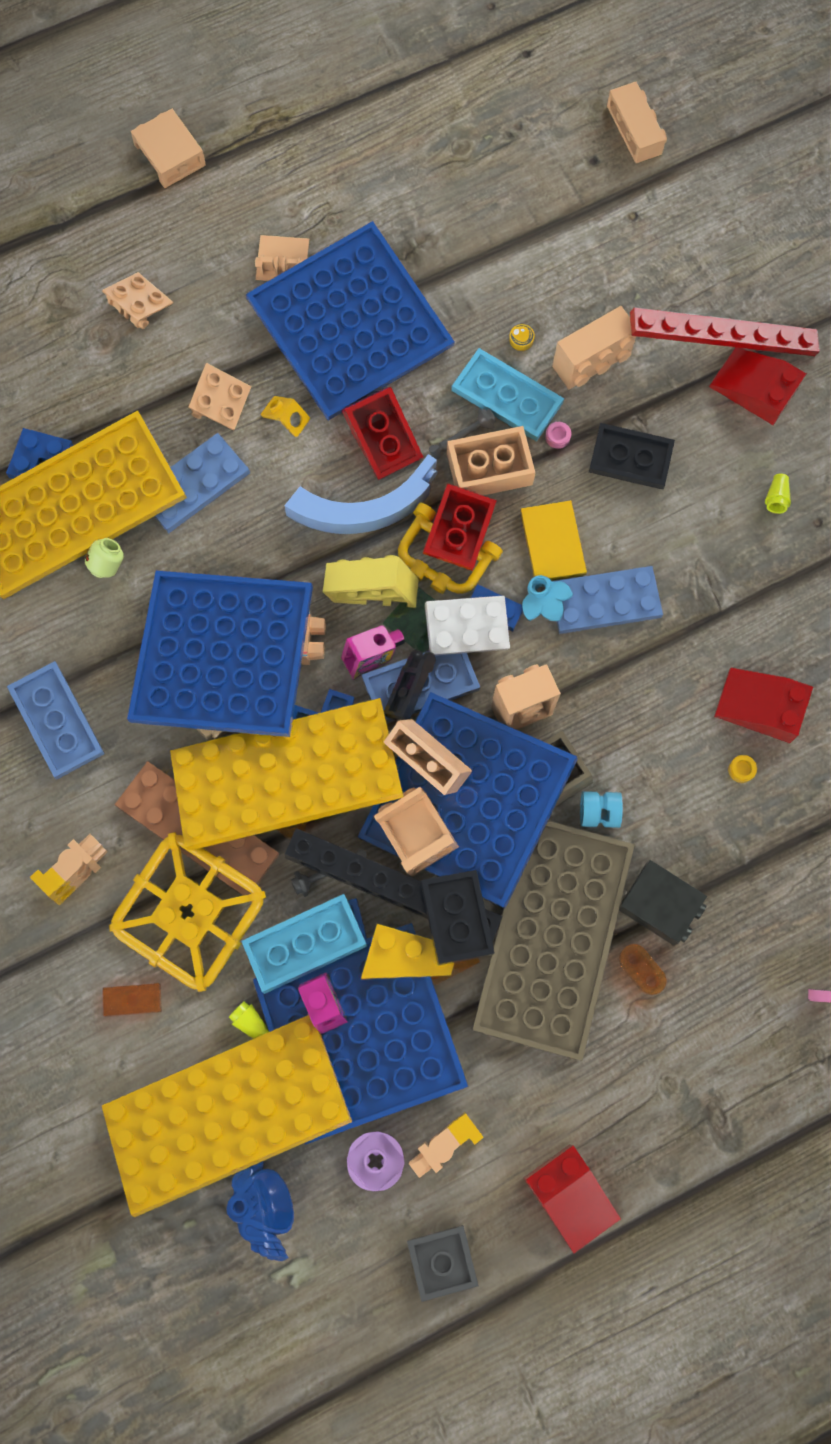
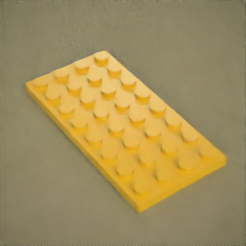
M138 410L0 486V597L2 599H6L87 554L94 541L104 538L114 539L187 498Z
M381 698L294 719L292 721L290 737L238 733L170 750L184 847L186 850L191 851L404 798L393 750L383 743L389 735Z
M309 1015L102 1105L130 1214L133 1217L142 1215L352 1122L321 1033L314 1027Z

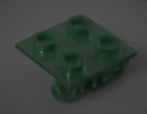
M418 587L416 608L407 607V602H400L382 624L392 632L399 629L407 644L415 650H420L424 653L429 650L425 602L436 600Z

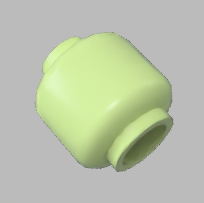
M109 538L99 539L91 545L85 557V564L94 576L109 578L117 573L124 559V553L116 541Z

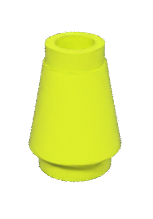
M785 474L774 475L766 496L765 504L767 505V510L772 513H784L791 505L789 477Z
M245 1001L228 1017L232 1021L233 1026L252 1039L269 1032L267 1025L253 1005H248Z

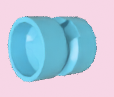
M582 791L580 799L581 827H597L599 823L609 828L621 827L623 813L621 792H605L603 796H600L598 792Z

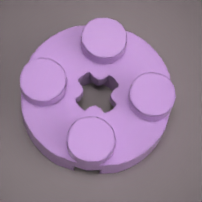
M379 1131L369 1132L361 1135L352 1143L348 1152L347 1168L351 1179L360 1188L370 1191H383L392 1187L401 1177L404 1167L403 1150L392 1136ZM372 1153L375 1156L381 1154L383 1156L381 1160L382 1168L373 1167L371 1169L368 1166L370 1163L368 1156Z

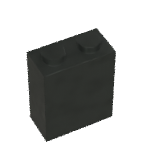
M649 860L620 904L619 911L675 946L680 941L684 943L693 930L689 927L694 917L699 919L707 905L703 904L707 896L652 860Z

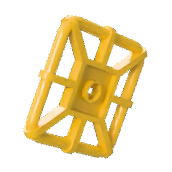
M173 832L169 833L168 837L159 844L140 875L136 874L133 881L135 882L114 913L109 930L125 945L148 959L149 964L154 968L158 966L187 987L203 992L215 981L234 950L240 948L242 944L240 941L260 912L266 895L265 891H262L254 881L226 864L224 858L221 856L216 857L204 848L188 852L211 866L209 872L200 885L187 877L180 848L182 847L186 850L183 836ZM171 848L176 878L166 892L149 880ZM220 872L251 894L222 900L208 891V888ZM144 888L162 899L151 916L123 922ZM252 901L231 935L214 924L224 907ZM191 904L193 906L191 911L195 913L194 916L183 918L182 907H187ZM154 923L166 931L168 935L159 949L154 951L124 929ZM210 931L225 941L226 944L205 975L199 946ZM175 939L190 947L195 977L164 957Z

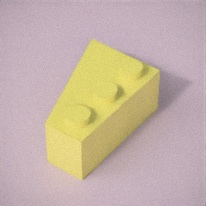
M387 555L384 558L377 559L364 557L355 561L342 559L337 562L326 563L323 593L334 603L367 605V600L383 601V606H391L392 602H407V607L416 608L419 579L400 557L394 555Z

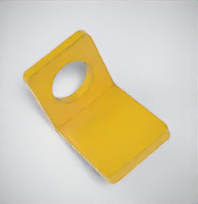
M274 396L261 413L263 418L280 421L295 437L299 436L310 420L309 415L294 399ZM297 412L300 415V423L298 426L293 427L290 418L293 413Z

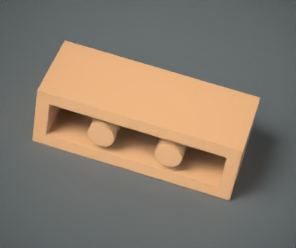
M637 81L610 90L607 107L635 163L662 155L667 141L666 133L657 123L656 113L653 109H650L644 90L640 89Z
M412 719L398 721L383 742L444 795L457 792L472 772L468 766Z

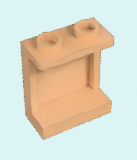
M173 108L160 113L154 119L145 124H140L131 131L135 147L141 149L157 171L159 181L164 188L206 166L203 150Z
M421 787L408 789L403 793L404 798L395 803L390 802L379 808V813L374 816L400 857L405 871L412 877L459 847L427 793Z

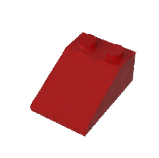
M735 348L709 387L774 426L807 373L785 360Z
M391 387L384 388L341 410L377 480L424 458Z
M447 483L423 554L473 571L497 500Z
M730 668L714 717L791 743L799 735L813 686L786 677Z
M569 1144L523 1178L573 1253H576L621 1220L574 1145Z

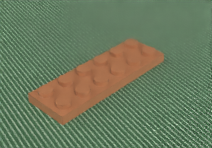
M147 761L114 805L163 840L168 837L169 833L173 832L183 836L175 780ZM254 835L203 847L214 856L224 858L226 864L254 881L257 885L280 855L279 852ZM180 847L181 853L209 872L211 866ZM220 872L217 874L216 877L242 896L251 894Z

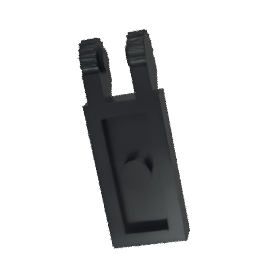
M413 650L405 666L401 669L385 707L384 714L387 718L397 721L411 718L429 675L428 673L433 671L436 661L434 653L425 652L423 654L420 650Z

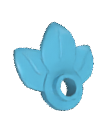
M542 575L535 576L529 582L527 587L528 595L522 602L524 615L529 621L535 619L540 614L549 621H560L564 613L562 601H566L573 596L570 587L562 581L552 582L548 577ZM539 587H544V588H545L544 591H542V592H537V589H538Z

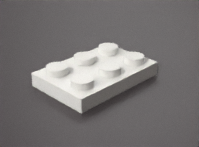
M505 596L425 602L429 650L434 655L510 649Z

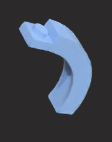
M428 454L415 472L400 487L380 498L365 502L342 503L316 496L300 486L284 505L286 516L309 528L335 534L365 533L387 527L412 513L417 505L423 503L430 495V483L438 472L436 470L437 460Z

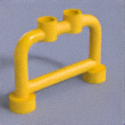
M419 503L413 511L416 518L398 546V556L416 575L419 581L423 577L433 581L430 586L441 594H444L446 589L456 594H465L471 591L479 582L492 560L498 561L503 553V550L497 544L485 541L477 557L479 562L467 581L462 584L452 581L449 576L442 572L431 569L425 562L412 558L408 554L411 543L420 529L430 533L433 525L432 520L436 515V512L424 503Z

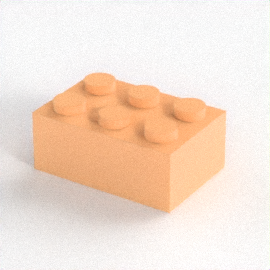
M619 306L557 342L552 367L568 390L575 386L580 387L584 385L590 377L605 373L611 365L616 362L622 363L631 356L636 336L631 335L630 317L623 307Z
M523 426L447 441V458L454 486L480 495H488L533 485L535 469Z
M538 664L530 666L523 671L524 674L516 677L508 675L498 681L499 684L495 687L491 704L498 722L518 730L553 715L561 693L547 664L541 667Z

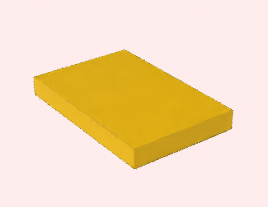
M572 501L521 508L520 514L533 576L542 575L553 581L586 575L587 570Z

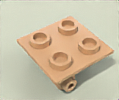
M260 235L259 253L255 259V267H257L256 280L269 281L308 259L309 239Z
M139 272L102 290L107 295L108 304L114 306L121 315L124 314L126 319H130L136 328L145 329L149 324L147 317L173 304L172 300Z
M206 363L188 408L192 410L193 417L201 419L202 416H206L234 431L252 386Z

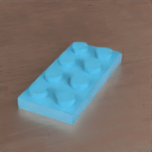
M478 348L453 383L451 391L479 408L490 409L496 418L513 428L523 426L525 435L536 442L564 402L563 397Z
M345 894L242 940L252 969L264 994L367 947Z

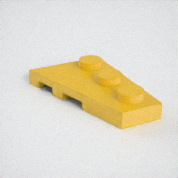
M377 924L361 980L451 976L454 963L437 965L432 939Z

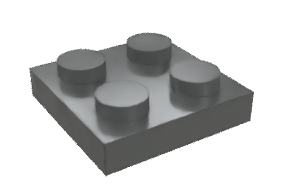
M463 1225L407 1240L421 1302L479 1286Z

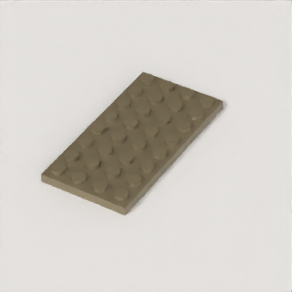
M552 821L547 822L506 908L503 910V917L494 944L495 954L490 959L472 1031L583 1061L635 844Z

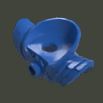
M262 1161L234 1175L232 1178L234 1193L228 1201L226 1210L232 1221L237 1223L239 1233L243 1239L251 1243L252 1251L270 1260L285 1261L289 1257L276 1235L285 1234L292 1228L294 1222L293 1202L287 1185L281 1176L274 1170L263 1169L264 1162Z

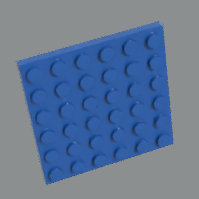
M373 221L246 294V299L328 421L342 413V409L376 393L453 347L455 343Z
M156 570L127 720L130 723L290 737L313 591L312 583Z
M430 692L415 722L468 766L472 772L457 792L444 795L400 756L396 759L403 793L410 788L415 787L417 789L421 787L427 793L459 846L424 870L438 877L477 870L482 897L498 906L506 908L578 758L573 754ZM400 799L373 805L358 835V838L399 857L374 816L379 813L378 810L383 805L390 802L395 803Z
M412 923L396 928L397 930L416 935ZM373 937L365 939L367 947L266 994L262 993L257 978L253 979L269 1032L309 1015L298 987L301 983L326 972L348 1023L323 1033L321 1036L352 1122L305 1142V1145L469 1087L431 977L361 980Z

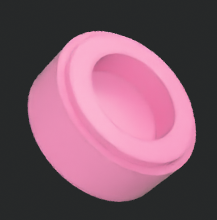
M563 422L550 424L545 434L546 442L549 446L556 449L566 447L570 442L571 429Z
M808 989L809 1001L831 1003V991Z

